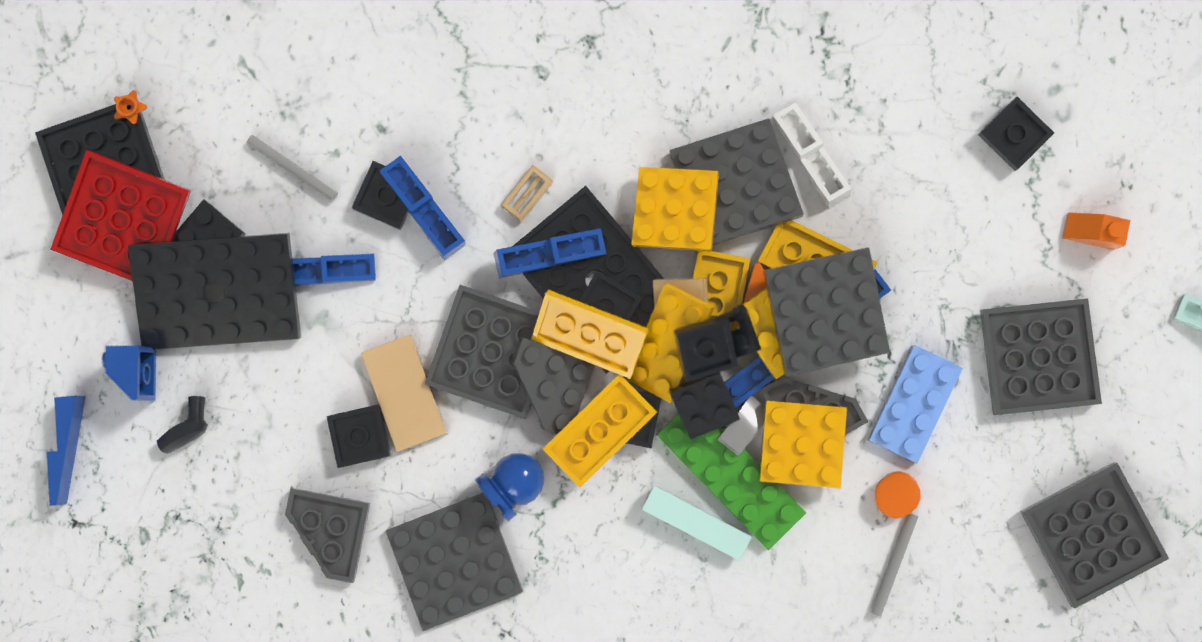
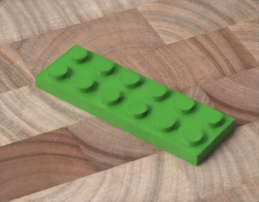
M678 413L656 435L767 550H770L806 512L778 483L759 481L760 465L745 449L737 456L717 440L724 430L723 427L690 440Z

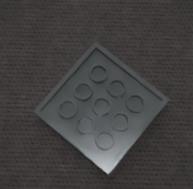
M769 118L670 150V156L675 169L719 172L713 246L801 218L804 215Z
M869 247L763 270L785 376L890 353Z
M459 285L425 385L526 419L531 403L525 393L522 381L512 365V359L520 337L531 340L539 311Z
M1088 298L980 310L993 415L1102 404Z
M1115 462L1020 511L1072 608H1077L1169 559L1120 466Z
M484 493L385 530L422 631L524 592L490 500Z

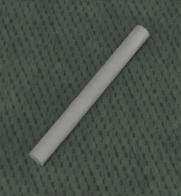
M254 135L248 138V145L332 202L337 198L338 193L260 139Z
M910 513L906 517L873 605L872 614L881 617L919 516Z

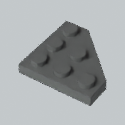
M520 337L512 359V365L522 381L525 393L531 406L535 409L542 429L558 434L578 415L594 364Z
M781 377L759 390L765 401L847 408L845 435L868 423L856 398L785 377Z
M290 488L285 516L301 536L300 539L320 565L325 577L354 583L371 503Z

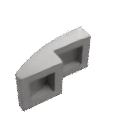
M750 396L738 410L740 420L726 425L717 440L737 456L740 455L763 425L765 406L753 396Z

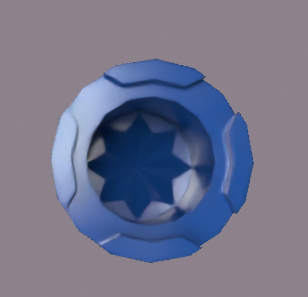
M512 453L498 461L494 466L492 477H487L483 473L475 481L479 484L480 489L494 506L497 505L502 511V516L509 522L517 515L514 511L515 506L527 505L540 494L544 484V472L540 463L532 456L523 453Z

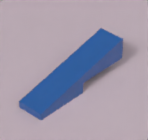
M399 156L379 170L380 174L444 261L465 246L463 237L435 203L432 195L402 156Z
M600 228L552 237L544 241L496 249L493 254L500 279L604 256L607 253Z
M374 254L332 255L293 259L295 286L376 280Z
M86 396L54 397L57 451L47 452L50 506L67 504Z

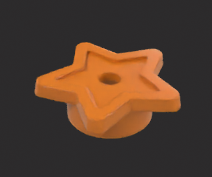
M132 90L128 95L114 97L117 110L114 115L115 119L127 118L132 124H136L138 114L147 109L145 104L138 101L135 90Z

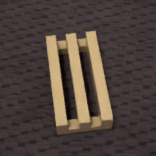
M532 165L500 206L522 223L552 185L553 180ZM534 173L538 175L514 207H510V203ZM543 179L545 183L519 214L517 211Z

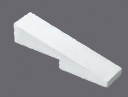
M796 102L773 115V119L826 207L829 209L850 197L851 187L823 148L822 140Z

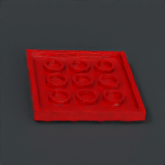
M86 150L50 250L133 281L128 245L173 241L191 190L93 151Z

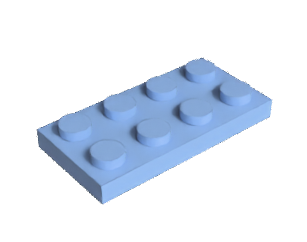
M912 345L868 437V441L918 464L963 368L916 345Z

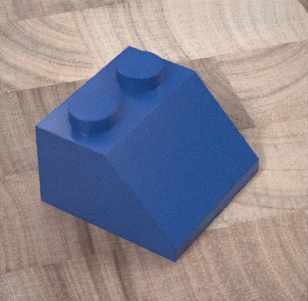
M105 346V352L102 355V365L105 368V374L131 400L155 401L156 349L144 346Z

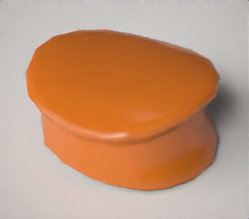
M901 471L887 474L876 486L875 501L881 513L891 518L897 519L909 515L917 508L921 500V490L917 481L909 474Z

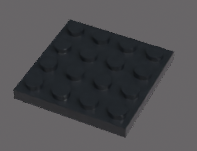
M116 104L35 132L62 215L86 150L93 151L164 179L142 112L138 114L137 123L132 124L127 118H114L117 111Z

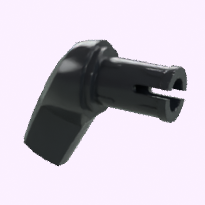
M188 396L187 420L170 428L157 440L160 451L171 453L196 440L206 432L208 426L206 421H204L206 397Z

